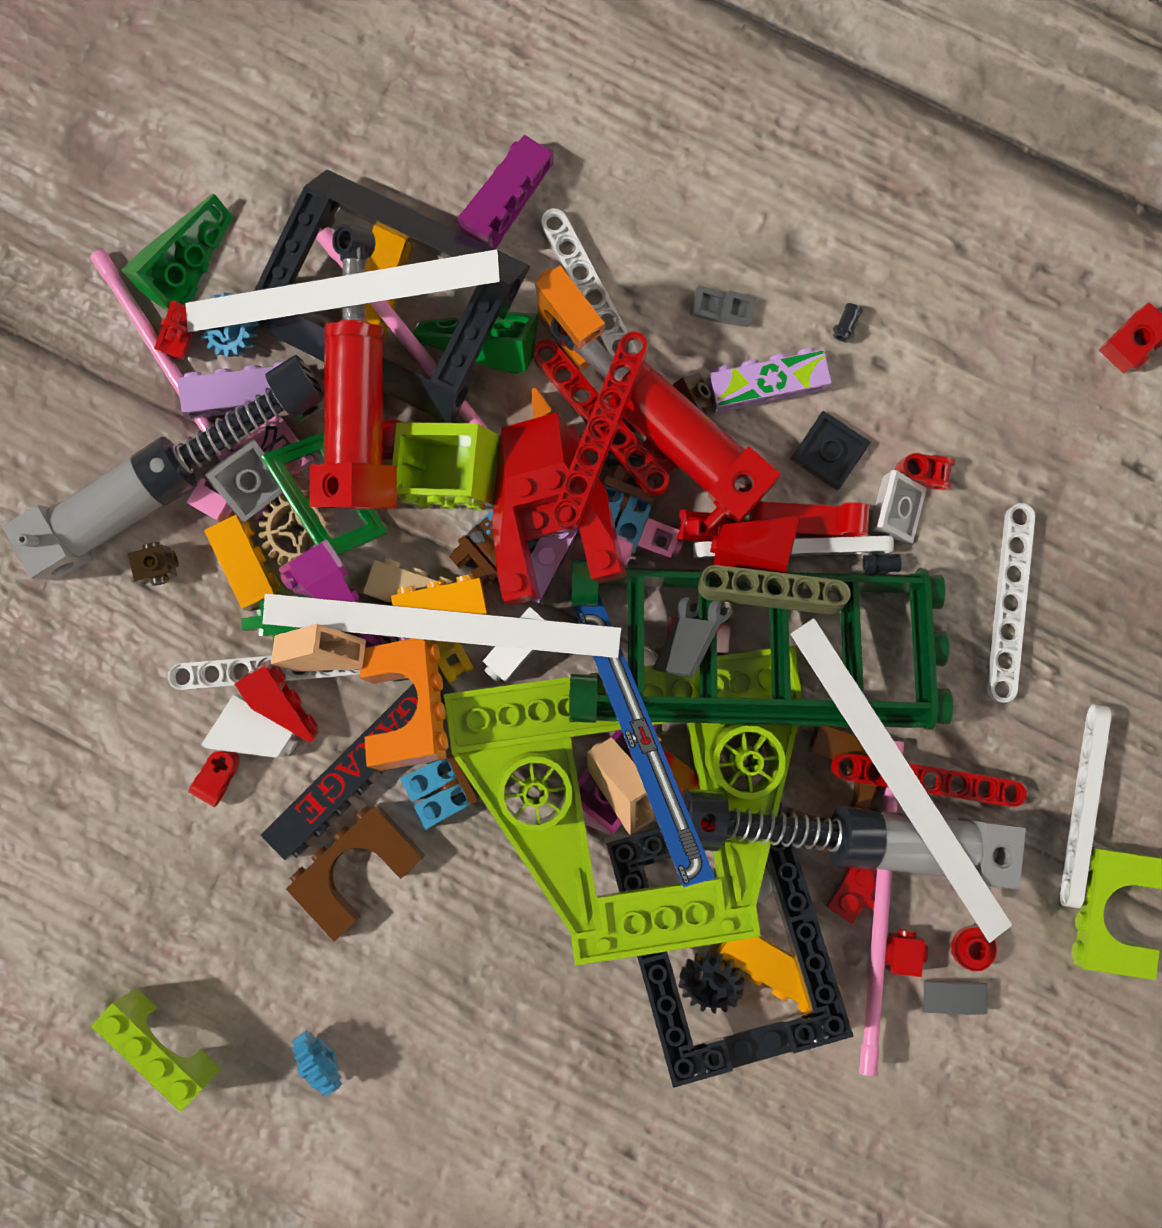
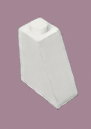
M530 607L520 617L544 620ZM495 646L483 660L487 665L484 671L496 682L500 678L507 682L535 650Z
M233 694L201 745L208 749L279 758L284 757L285 754L290 755L295 749L298 740L295 739L296 734L250 709L242 695Z

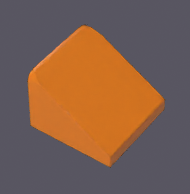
M534 387L531 389L533 419L551 414L552 408L538 388Z

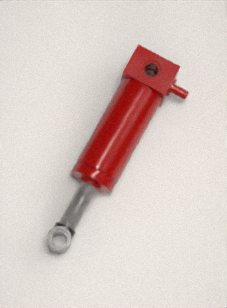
M341 224L335 229L332 245L334 251L340 255V261L343 262L342 276L365 272V263L372 256L376 244L375 236L370 230L348 224ZM365 304L343 307V320L328 323L324 326V464L310 465V507L341 509L397 508V466L383 465V327L365 321Z
M553 317L550 328L556 341L560 345L567 347L570 351L574 350L579 356L584 358L586 362L606 378L614 356L596 342L595 339L580 350L569 335H561L559 333L561 325ZM644 361L623 418L708 492V498L716 506L712 513L704 520V524L709 529H713L725 515L728 518H732L736 523L741 522L777 483L781 474L750 446L744 449L651 365ZM622 367L615 372L614 377L616 380L624 382L630 379L632 372ZM611 395L608 404L613 409L619 407L621 399L616 395ZM740 480H746L751 484L752 488L747 492H741L736 488L735 484Z

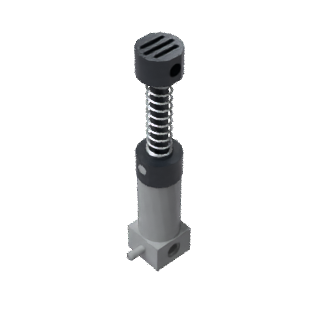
M292 356L265 373L270 388H265L264 395L256 394L253 402L246 400L245 407L243 408L236 406L234 414L226 412L224 420L217 418L216 425H206L205 432L197 431L196 437H187L185 444L177 443V446H175L166 437H160L131 455V458L53 507L35 505L3 525V530L30 577L60 581L93 560L89 551L163 505H168L197 487V480L193 472L194 466L202 467L201 462L206 459L212 461V455L215 453L221 455L220 450L225 447L231 449L230 444L235 441L241 443V437L244 435L250 437L249 432L254 429L260 431L259 426L265 422L267 425H270L269 420L276 416L277 419H280L279 414L284 410L293 420L299 422L323 407L324 391L309 367L299 356Z
M686 788L681 793L704 851H720L725 839L731 840L735 836L739 842L747 838L750 843H754L758 839L761 844H766L770 841L772 845H777L781 842L785 847L791 843L796 848L804 845L807 849L815 846L816 849L823 850L826 847L831 862L837 867H853L865 870L879 869L946 877L907 814L841 805L835 809L831 820L828 817L825 821H820L818 816L813 820H809L807 815L799 819L795 813L792 814L791 818L786 817L784 812L780 816H775L773 811H770L768 815H764L761 809L757 811V814L751 813L749 808L745 812H740L738 807L734 811H729L728 800L723 792ZM958 817V820L944 818L990 891L991 886L1020 889L1026 828L987 820Z

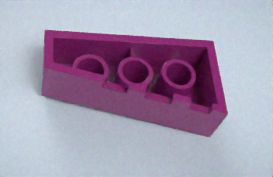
M525 134L518 142L515 141L511 145L505 159L496 167L490 178L458 216L461 233L496 249L553 166V152Z

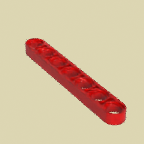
M628 332L620 340L554 506V519L558 526L563 529H574L583 518L648 353V345L645 336L640 332ZM632 340H638L643 344L641 351L636 354H630L625 349L627 343ZM622 367L628 368L632 372L630 379L624 382L618 381L614 377L615 372ZM610 395H616L621 399L619 407L613 410L607 409L603 405L605 398ZM596 424H607L610 427L609 433L602 438L594 436L592 431ZM590 450L595 451L599 456L598 461L591 466L583 464L581 461L583 454ZM575 479H584L587 482V489L581 494H575L570 489L571 483ZM564 507H572L576 510V517L571 522H563L559 518V513Z
M551 340L538 342L533 349L534 362L587 424L599 393L556 343ZM543 349H550L554 352V357L544 361L539 358L538 354ZM566 369L572 373V378L563 382L557 379L556 374L558 371ZM579 390H585L590 394V399L581 403L575 400L574 394ZM604 400L603 405L605 408L613 410ZM621 420L617 432L623 433L627 440L622 445L612 443L609 451L645 493L653 497L664 494L669 484L667 472ZM605 423L596 424L593 428V432L600 438L605 437L610 430V427ZM641 454L645 458V463L639 467L632 466L628 461L631 455ZM652 475H658L663 479L664 484L660 488H651L647 483V479Z
M845 752L839 753L833 758L831 769L837 778L851 782L888 787L881 774L876 779L869 777L868 769L873 764L869 756ZM850 758L853 762V770L850 774L843 775L840 770V764L844 759ZM908 763L927 794L1008 807L1022 805L1027 796L1025 786L1015 780ZM929 772H933L936 776V782L931 788H927L924 785V776ZM960 776L963 781V787L959 792L955 793L951 788V782L955 777ZM987 781L990 785V791L986 796L981 797L978 792L979 784ZM1010 785H1013L1017 790L1016 797L1012 801H1008L1005 797V791Z

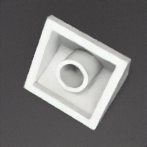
M891 470L882 477L869 533L880 536H893L895 540L913 543L927 488L897 470Z

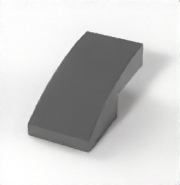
M699 285L695 289L690 316L729 325L749 327L751 326L756 298L731 290L724 293Z
M925 980L924 1012L961 1015L988 1014V983L959 980L956 982Z

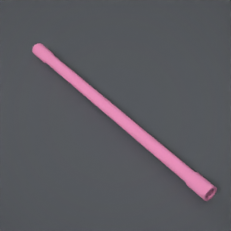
M327 227L316 236V239L330 257L343 269L340 255L334 251L332 245L334 232L330 227ZM386 300L371 302V306L431 379L438 366ZM464 400L458 413L465 423L480 424L488 429L468 402Z
M99 249L93 252L90 259L102 278L109 284L179 395L177 378L184 377L171 356L154 349L158 335L122 280L117 267L107 251ZM210 417L194 419L202 432L206 431V425L214 426ZM225 447L220 450L221 455L215 454L221 461L232 452ZM267 505L253 515L256 521L266 518L262 514L264 510L271 513Z
M894 741L903 755L904 742ZM884 787L882 811L897 813L898 801L890 788ZM877 869L864 1035L859 1073L868 1076H877L878 1042L892 871Z

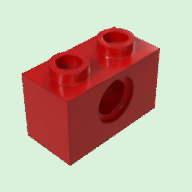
M1150 302L1146 303L1098 350L1122 373L1131 368L1138 370L1149 360L1150 357L1146 354L1152 348L1157 350L1162 346V313ZM1134 335L1140 337L1142 345L1136 343Z

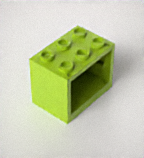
M397 423L392 466H397V496L401 498L400 502L414 504V507L431 509L432 504L440 505V508L457 510L458 505H464L469 510L484 511L485 506H493L500 435L476 423Z

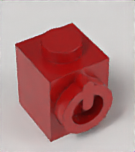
M898 929V933L889 932L886 944L885 968L892 974L922 977L923 963H926L928 960V946L925 945V940L916 936V931Z

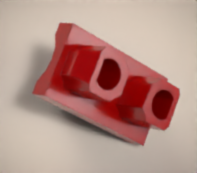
M171 301L166 317L160 323L162 328L154 349L163 354L184 360L194 331H187L186 306Z
M680 510L681 521L679 523L680 530L677 534V539L712 542L714 535H720L722 525L731 524V521L725 520V515L713 529H709L704 524V520L711 513Z

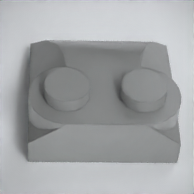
M254 439L237 448L205 474L212 487L219 492L242 522L248 520L283 493L261 458L265 453Z

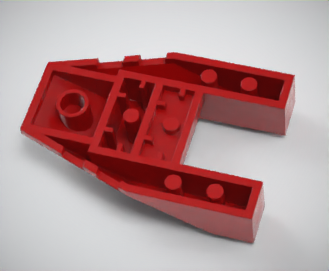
M558 412L501 428L492 525L496 568L503 602L512 606L541 599L528 541L569 531L558 526L553 516V510L578 449V444ZM583 454L581 459L582 463L587 466H591V464ZM598 478L583 518L574 529H580L591 580L599 584L626 577L627 575L607 490ZM575 479L571 483L570 489L575 494H581L587 489V482L584 479ZM564 507L559 513V518L563 522H571L576 517V510L572 507Z

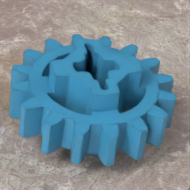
M222 292L220 295H212L211 299L235 294ZM254 321L205 329V333L201 338L209 339L207 348L215 349L216 355H225V357L246 354L245 348L253 347L250 338H257L258 335L253 331V327L259 326V322Z
M306 1030L292 1041L294 1045L292 1050L296 1054L294 1058L297 1061L299 1075L310 1084L311 1088H315L316 1091L320 1090L323 1096L325 1094L329 1096L342 1085L340 1081L341 1075L337 1072L340 1068L337 1065L335 1052L324 1043L323 1039H319L318 1036L315 1038L312 1032L308 1033Z

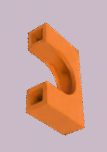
M561 265L554 270L548 268L543 271L535 283L539 320L554 338L550 325L553 317H555L561 325L559 333L561 335H569L580 350L594 339L598 342L596 338L604 333L605 323ZM558 343L580 372L590 366L574 350L570 351L567 347Z
M411 638L365 648L363 667L360 669L361 679L377 684L408 678L415 685L418 694L416 712L404 727L396 731L365 737L367 767L382 771L446 759L448 738L443 727L446 712L440 695V691L443 689V681L438 673L440 650L434 641Z

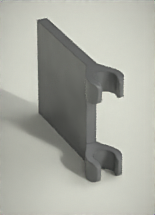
M689 597L682 598L678 606V618L652 669L658 672L693 678L719 625L730 617L731 609L729 607H722L720 612L722 602L712 601L708 609V621L693 619L699 614V604L694 603L689 609L692 599Z

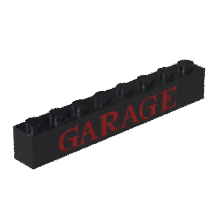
M441 675L443 689L440 691L441 702L445 707L444 694L458 691ZM412 684L260 834L284 860L292 856L296 859L299 858L309 848L306 842L313 835L317 838L320 837L331 826L327 821L335 814L340 817L352 805L349 800L356 793L361 796L373 784L370 779L377 772L382 775L386 771L367 767L365 737L399 730L412 719L418 705V694L415 685Z

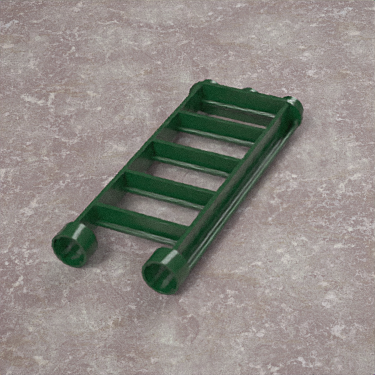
M572 559L571 607H597L598 586H628L627 664L651 722L849 726L833 700L791 699L789 615L787 609L770 607L772 699L718 698L717 631L699 665L700 697L644 696V587L698 588L704 570L625 568L626 577L598 584L591 580L587 560ZM918 568L915 573L909 575L786 572V574L836 579L848 585L851 594L850 599L840 611L842 661L863 695L864 682L859 592L910 593L916 702H868L884 727L933 730L936 724H950L953 716L952 693L948 688H937L936 666H945L947 664L949 638L946 631L934 630L932 609H942L944 605L945 580L942 574H929L926 568ZM714 578L706 579L710 587H720L718 580ZM745 582L736 583L739 589H750L749 585ZM767 586V590H769L771 594H780V591L776 586ZM700 593L699 620L708 621V609L712 600L705 599ZM570 674L569 722L596 723V721H618L608 695H597V675Z

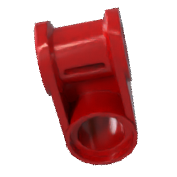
M912 453L901 459L896 464L895 470L927 488L951 490L952 484L949 483L951 467L955 465L956 460L944 456ZM907 462H912L916 466V475L911 474L907 470Z
M223 750L212 753L193 780L188 793L215 808L222 800L230 781L239 768L240 758L238 754ZM223 757L226 758L225 764L228 766L224 769L221 768L222 762L219 761Z

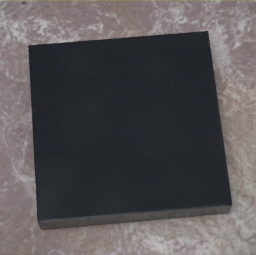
M822 411L790 460L838 491L871 442L833 416Z

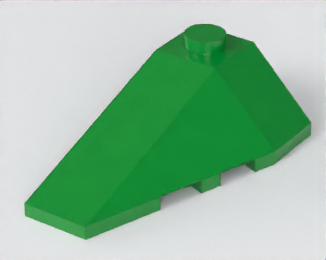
M211 194L142 249L122 269V272L141 293L166 312H168L171 301L186 306V303L195 297L199 289L197 285L203 272H207L210 266L208 262L215 247H219L233 216L215 194Z
M508 312L504 320L497 318L475 363L497 371H508L512 374L526 372L534 356L533 349L536 341L538 313ZM457 318L420 321L412 333L420 343L445 351L459 320Z

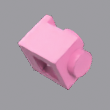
M201 477L197 487H195L186 503L219 522L234 516L235 512L219 492L212 487L210 482Z
M648 518L637 549L670 560L672 555L678 556L683 540L677 539L678 529ZM658 537H663L666 540L664 547L656 545L655 540Z

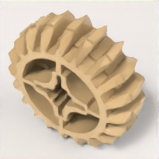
M302 491V493H303V495L305 496V498H306V499L309 498L308 493L305 492V491ZM279 495L281 504L278 505L271 501L269 505L274 510L271 513L263 511L262 514L268 518V521L259 522V526L266 529V531L259 533L258 536L260 539H268L263 543L262 548L264 550L272 549L268 557L272 560L279 557L277 564L283 566L306 551L310 535L306 529H304L303 533L300 532L302 535L299 537L292 533L294 528L297 529V525L305 527L284 495ZM311 507L330 538L338 537L337 534L330 532V530L338 528V523L328 522L334 518L335 513L333 511L325 512L328 508ZM289 512L288 522L278 527L282 517ZM278 538L292 539L297 553L286 552L281 547Z

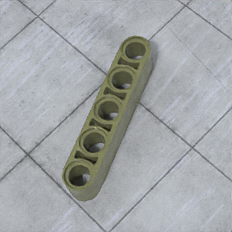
M719 565L707 567L703 571L698 584V591L701 596L712 601L717 600L829 615L840 612L851 595L848 585L836 579ZM714 578L718 580L720 587H710L706 579ZM745 582L749 585L750 590L742 591L737 587L736 583ZM767 586H776L780 594H771L768 592ZM797 589L806 590L809 593L810 598L805 599L800 597L797 593ZM832 592L838 595L840 602L831 601L827 593Z

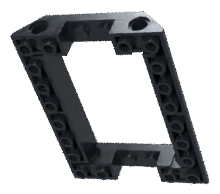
M327 169L303 187L254 291L298 284L295 280L318 232L327 227L332 229L336 220L334 216L338 208L444 259L496 249ZM498 251L500 282L476 286L431 380L383 357V392L445 423H454L478 374L472 368L497 318L505 319L530 269V265ZM299 315L256 321L259 322V326L255 328L324 362L325 338L323 327Z
M781 801L777 816L784 812ZM660 828L606 843L619 892L650 888L644 866L672 859ZM781 842L777 845L770 844L766 869L808 1004L809 1013L693 1045L668 952L637 956L673 1088L732 1072L733 1068L789 1052L795 1054L854 1037L798 854L792 843L787 847L782 845Z

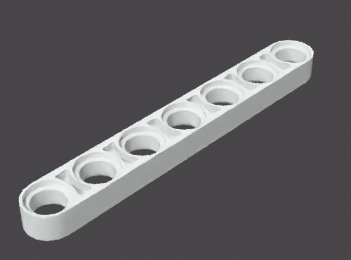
M549 209L542 216L543 232L562 268L586 298V295L591 291H597L601 294V302L591 306L600 318L610 316L615 320V326L610 330H604V333L599 336L604 348L615 356L612 350L613 344L616 341H620L628 332L568 218L559 209ZM551 217H558L562 220L563 225L558 230H551L547 227L546 222ZM563 242H572L576 247L574 253L571 255L561 253L559 247ZM583 266L589 271L588 277L583 280L576 279L572 274L576 267ZM633 341L628 342L629 350L627 352L630 354L638 353Z
M1018 503L1010 507L1006 511L1004 518L987 682L989 697L998 703L1013 700L1018 691L1035 525V512L1031 506L1025 503ZM1016 509L1023 510L1026 513L1027 521L1024 525L1014 522L1013 513ZM1013 538H1019L1024 543V549L1020 554L1014 553L1010 548V541ZM1015 566L1020 570L1021 578L1018 582H1012L1008 579L1007 570L1009 567ZM1007 595H1013L1017 598L1018 607L1016 610L1009 611L1005 608L1004 599ZM1006 623L1011 624L1015 629V636L1011 640H1007L1001 635V628ZM1003 652L1008 653L1012 657V665L1007 669L1002 668L998 664V657ZM1000 681L1007 683L1009 686V694L1004 698L997 696L995 693V686Z
M893 536L795 539L791 556L869 554V552H874V554L894 552ZM712 542L693 543V558L714 559L715 553L710 552Z
M272 655L180 663L174 665L169 670L168 681L172 687L180 690L235 686L234 684L238 679L234 676V668L238 664H245L250 672L271 660ZM210 666L217 667L220 673L218 680L213 683L208 682L205 678V671ZM280 667L286 677L284 681L360 675V670L355 669L333 670L329 673L323 670L306 671L302 675H296L292 670ZM182 668L187 669L190 673V680L185 685L178 684L175 678L177 671Z
M1092 704L1087 711L1060 890L1061 904L1077 909L1081 908L1084 902L1111 721V710L1107 706Z

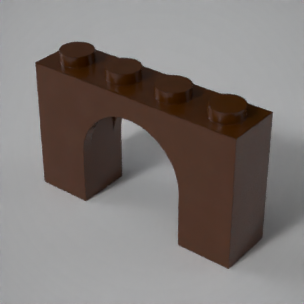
M828 726L814 727L807 752L831 760L837 754L845 752L868 756L855 735ZM846 758L841 764L851 773L853 762L850 758ZM874 763L868 769V775L871 779H876L880 776ZM854 782V796L849 806L869 808L872 798H877L881 786ZM788 807L786 817L790 818L794 813L799 819H802L804 815H807L809 820H813L816 817ZM819 817L820 821H825L826 819ZM825 847L822 851L828 853V850Z
M379 804L372 808L366 805L355 816L358 821L350 829L345 825L333 836L336 842L329 849L325 846L320 848L311 857L314 861L312 865L307 869L303 866L300 867L289 878L292 883L286 890L334 942L361 917L339 893L334 882L336 862L345 851L353 848H364L376 853L400 879L426 856Z

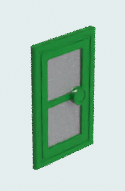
M324 432L261 456L315 545L327 539L336 554L341 555L388 533L374 509L310 507V465L324 464Z

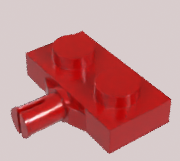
M849 867L825 907L851 924L854 923L860 911L866 906L874 910L875 897L873 895L876 887L877 869L865 870Z

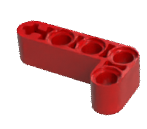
M759 501L749 513V521L791 516L799 517L796 536L837 538L865 537L868 535L869 504L849 502L843 503L840 506Z

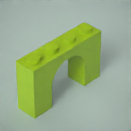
M1092 847L1085 898L1080 912L1077 913L1075 918V926L1078 932L1077 940L1073 943L1071 950L1074 964L1085 970L1156 980L1160 950L1148 945L1118 941L1113 938L1104 922V907L1112 893L1124 886L1137 885L1162 889V858Z
M135 988L114 1001L91 1027L181 1113L222 1069L201 1049L192 1057L186 1058L166 1048L154 1036L147 1024V1019L158 1007L138 988Z

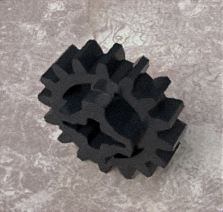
M707 951L705 958L696 953L694 961L689 958L686 960L685 967L682 966L678 987L683 989V998H691L689 1005L694 1006L698 1003L701 1005L700 1011L704 1012L706 1007L711 1008L713 1014H716L717 1008L728 1012L729 1005L732 1007L737 1006L738 999H742L745 978L740 977L741 968H732L734 962L732 959L725 962L723 961V954L713 958L711 952Z

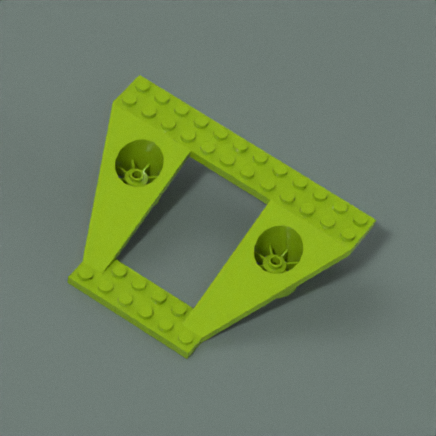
M795 645L789 646L791 699L803 700ZM771 648L717 656L718 698L772 699ZM654 665L644 666V696L700 697V667H698L694 677L691 678L655 671L652 669ZM599 672L586 674L597 675V695H608ZM570 677L444 694L452 755L570 932L575 966L761 937L756 905L770 849V841L766 844H761L757 839L754 843H750L745 838L739 842L735 836L731 840L725 839L720 851H712L717 877L712 880L684 888L682 883L596 896L571 737L621 730L618 721H596V723L569 722ZM652 722V725L664 724L665 722ZM687 723L700 790L723 792L728 800L729 811H734L738 807L740 812H745L749 808L751 813L757 814V811L761 809L764 815H768L770 811H773L774 815L777 816L798 725ZM745 732H751L759 738L753 747L747 746ZM740 734V747L734 750L726 744L733 736ZM762 744H764L768 756H761L757 752ZM723 747L732 752L730 761L719 763L720 753ZM748 756L749 763L746 766H743V761H745ZM768 760V767L764 773L762 771L764 761ZM532 763H543L550 766L543 778L534 776ZM529 764L530 777L524 781L513 774L520 766ZM731 766L734 770L733 775L727 782L723 779L719 767ZM555 769L560 776L562 786L549 788L546 780ZM739 775L746 777V789L731 787ZM762 775L763 778L756 785L752 786L751 776ZM509 777H512L521 784L519 792L504 794L505 785ZM532 786H537L540 790L539 795L536 797H531L528 794ZM562 790V798L558 807L547 800L549 792ZM520 797L523 804L515 814L506 804L505 799ZM546 803L554 809L549 816L540 819L538 807ZM526 806L535 808L536 820L520 817Z

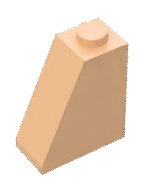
M314 624L275 635L271 664L292 671L362 669L366 640L320 624Z
M612 737L603 743L594 745L587 752L588 771L627 832L632 835L655 820V814L635 763Z

